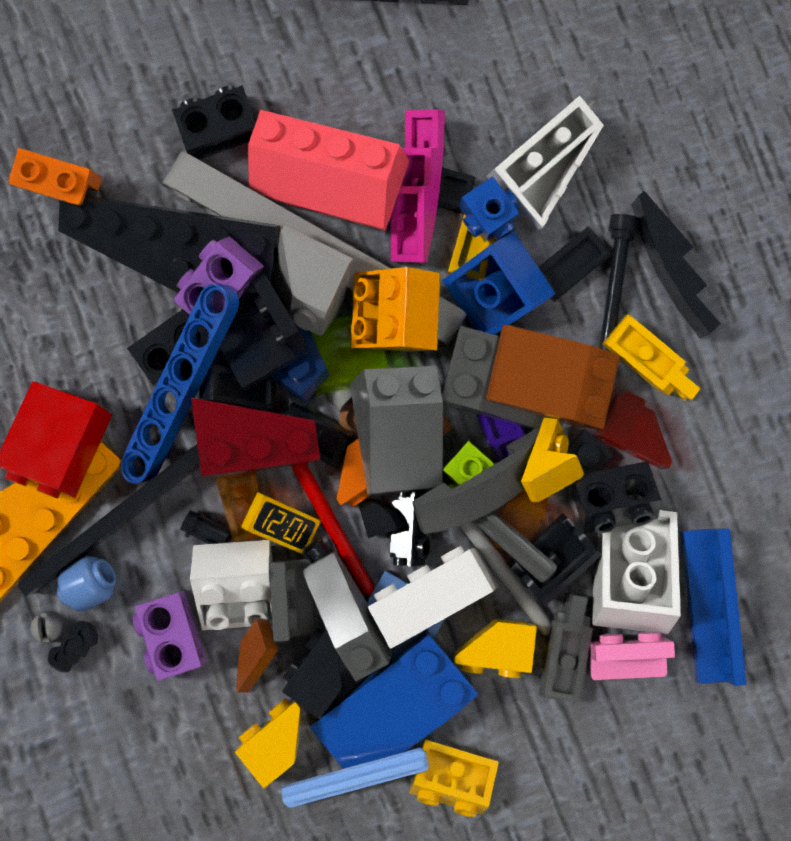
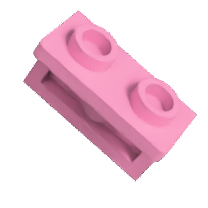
M661 632L638 633V639H623V634L599 635L600 641L590 642V677L593 680L665 677L667 675L666 658H675L674 642L662 637Z

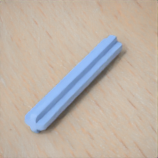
M417 748L286 784L281 789L282 800L287 807L292 808L424 772L429 768L428 757L423 748Z

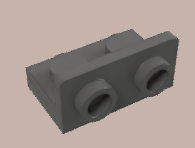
M309 559L283 560L269 563L274 642L289 641L292 637L311 636L316 631L314 599L302 573V569L311 564Z

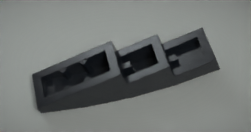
M643 191L631 204L634 216L640 218L639 233L658 278L674 305L701 339L710 334L721 323L697 296L707 284L683 258L694 247L651 197Z

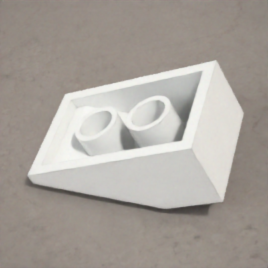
M660 510L658 519H654L648 524L641 526L629 524L616 527L607 533L598 534L597 550L601 556L596 560L593 584L594 626L669 634L680 618L677 512Z

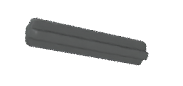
M495 510L473 520L477 526L540 582H545L553 576L557 569L556 564Z

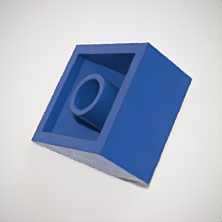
M514 231L488 246L442 280L460 309L467 314L466 318L475 330L493 335L501 331L503 325L512 324L556 294ZM488 259L487 263L489 262L484 279L480 281L467 277L466 273L470 270L479 272L481 263Z

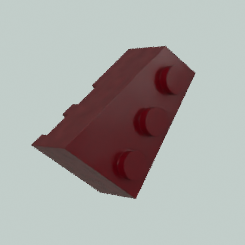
M191 398L201 475L203 478L316 463L320 460L314 420Z

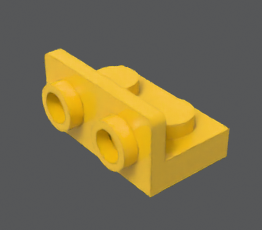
M425 740L422 748L427 754L429 768L424 772L415 774L409 793L416 795L417 801L426 805L439 806V803L452 806L454 807V812L462 816L476 817L477 814L482 815L489 808L499 762Z

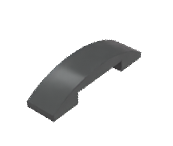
M536 428L507 445L508 457L454 489L442 483L413 500L412 505L421 531L424 534H429L466 524L496 510L525 489L521 480L539 429Z

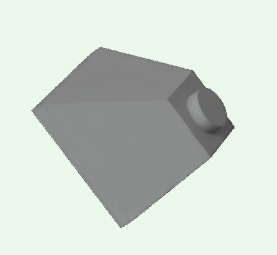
M284 225L280 233L276 262V287L281 301L293 322L300 328L310 330L322 337L343 306L353 258Z

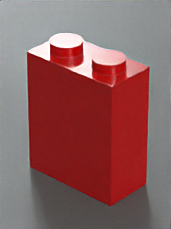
M32 381L0 449V468L7 471L4 478L24 487L27 486L29 481L37 483L39 485L36 491L55 499H59L61 493L76 498L112 418V414L97 403Z

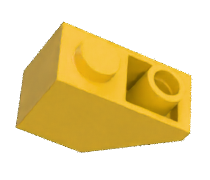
M494 619L453 652L454 664L461 665L460 670L468 673L482 674L484 668L499 669L498 675L510 678H521L522 672L532 673L537 626L529 622Z
M284 698L268 712L272 717L261 727L255 722L238 737L242 743L239 744L235 753L263 789L289 769L296 761L302 706L294 700L289 702L287 698Z

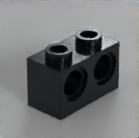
M232 85L222 87L215 92V95L204 99L190 98L183 101L180 107L172 109L187 153L198 160L249 143L256 124L243 85L238 87ZM231 109L243 111L242 115L236 120L230 121L225 119L226 113ZM195 122H207V126L203 131L199 133L190 131L191 126Z
M184 309L127 348L155 387L163 370H155L153 360L161 352H168L169 356H171L190 316ZM202 325L197 331L201 334L199 344L203 347L208 342L209 333ZM188 359L183 360L180 367L184 378L186 377L184 372L192 367Z
M648 461L586 473L581 479L573 483V498L584 534L594 531L596 533H607L616 527L629 524L641 526L659 517L662 499ZM636 494L643 498L633 499L629 497V495ZM601 502L604 503L606 506L596 507L591 503Z

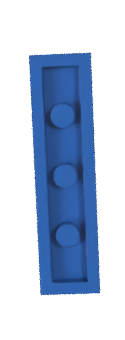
M712 528L680 531L696 682L699 684L728 682L734 686L747 685L730 529Z

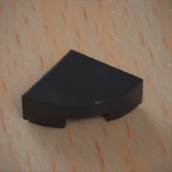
M367 499L358 504L368 538L404 528L398 513L391 511L380 500Z

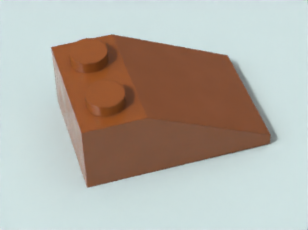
M503 325L486 400L544 418L558 419L560 423L574 427L604 429L620 355L592 345L510 325Z

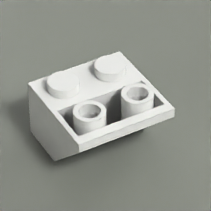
M270 540L193 545L190 582L202 630L251 627L256 618L268 619L270 625H273L269 563L273 562Z

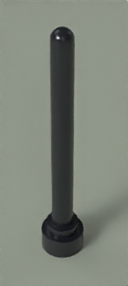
M628 214L610 215L608 231L612 233L611 239L614 240L599 345L600 349L606 351L609 350L602 343L618 325L629 242L633 241L634 235H637L639 231L640 218Z

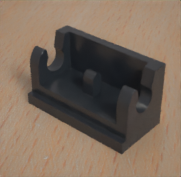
M562 513L531 541L537 549L556 564L557 569L549 580L540 582L514 558L507 565L525 587L546 606L592 565L601 554L579 527L576 528L570 519Z

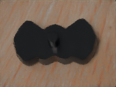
M78 621L74 633L64 637L61 646L50 649L48 655L50 667L58 672L68 673L72 666L79 661L80 657H85L90 647L97 644L99 635L96 626L87 621Z

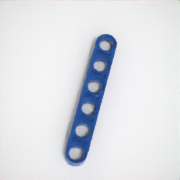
M210 284L201 291L120 463L121 472L128 482L132 484L149 482L158 475L192 405L191 398L196 397L237 313L239 297L231 286ZM218 291L225 297V306L220 313L214 310L212 304L213 296ZM202 325L209 333L208 342L203 347L200 346L196 339L197 330ZM185 359L190 361L193 370L188 380L182 376L180 371L181 363ZM168 392H172L176 398L177 405L173 412H169L165 406V397ZM153 424L157 425L161 432V438L157 445L151 441L149 433ZM138 456L145 462L146 469L142 476L135 470L134 463Z

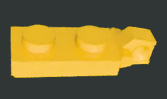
M629 314L622 318L602 343L610 352L620 355L619 359L658 392H662L666 396L674 392L684 401L692 400L701 389L685 376L689 371V368L684 365L686 361Z

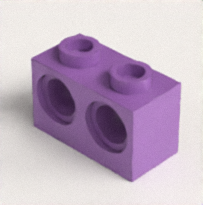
M230 236L218 242L212 240L200 253L199 258L202 262L195 271L190 269L178 282L177 287L181 290L173 301L190 314L200 295V286L206 287L210 284L231 286L240 298L264 268V265ZM222 257L227 258L232 263V275L223 271L221 267ZM220 291L213 296L212 300L213 308L217 313H220L225 306V297Z
M186 590L134 606L136 614L132 616L134 628L139 637H144L147 651H144L145 665L150 674H155L157 681L202 667L207 663ZM158 607L165 608L170 613L171 621L166 628L158 626L154 621V612ZM168 644L176 645L181 650L182 659L179 664L170 663L166 659L165 648Z

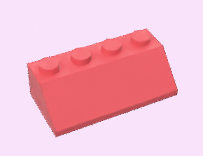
M260 110L248 144L249 188L272 201L386 231L409 164V159L400 144Z

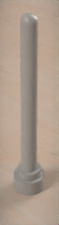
M454 481L447 485L451 489L457 487ZM473 521L460 525L461 529L543 635L549 636L551 620L509 568L506 561L480 527Z

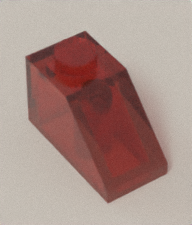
M625 392L624 396L618 394L612 397L604 429H597L594 437L643 462L648 461L650 465L660 470L669 469L672 459L654 411L645 407L646 401L634 394Z

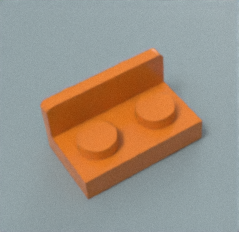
M18 148L8 183L17 188L81 206L87 188L99 191L102 177L91 169Z

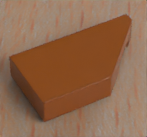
M256 618L240 642L236 680L237 693L250 692L279 650L277 643L273 640V632L268 619Z

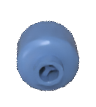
M85 556L59 572L57 596L64 605L69 606L75 611H89L104 603L113 595L114 585L116 584L115 572L106 560L95 556Z

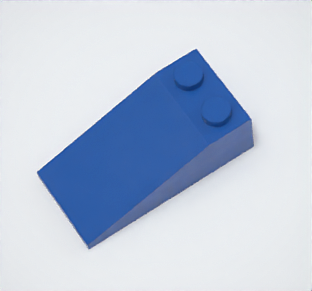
M426 629L391 658L389 664L371 673L328 709L320 719H316L310 724L309 728L344 769L407 751L447 722L479 694L474 685L459 667L454 664V661Z

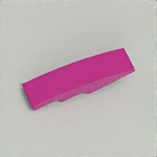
M405 110V148L402 149L409 159V164L391 214V261L425 263L428 260L440 193L445 110Z

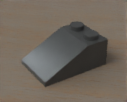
M460 326L441 392L443 406L533 430L536 428L540 430L544 417L486 400L500 336Z
M437 365L364 369L350 383L367 494L377 495L431 490L441 485L443 399Z

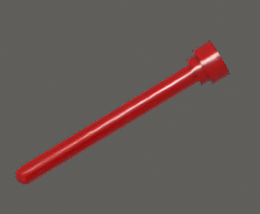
M308 465L291 466L338 553L347 564V569L363 596H371L375 589Z

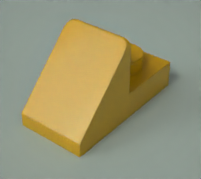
M543 419L521 480L531 502L544 500L581 479L584 475L578 457L567 453L569 446L568 436L564 434L558 419Z

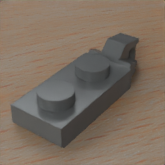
M565 592L561 611H556L554 620L552 619L539 695L543 698L574 703L580 702L593 627H590V617L585 616L588 598L583 595Z

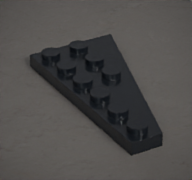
M86 195L81 206L59 200V232L177 293L181 290L177 287L180 279L190 269L195 271L201 264L202 260L199 258V255L206 245L212 240L218 242L229 236L264 265V268L255 279L265 274L274 288L280 225ZM222 257L221 267L223 271L232 275V263L227 258ZM253 283L250 284L239 298V307L235 317L256 305L253 298L259 294ZM200 286L199 294L201 293L204 287Z

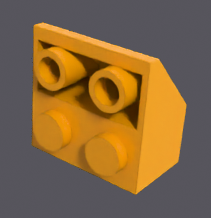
M409 267L355 272L351 348L392 351L437 350L440 273Z

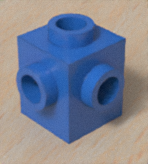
M493 176L461 198L459 207L466 216L463 218V221L474 237L480 235L485 243L493 237L498 241L515 230L516 227L513 223L516 222L519 215L517 210L519 203L509 189L503 191Z

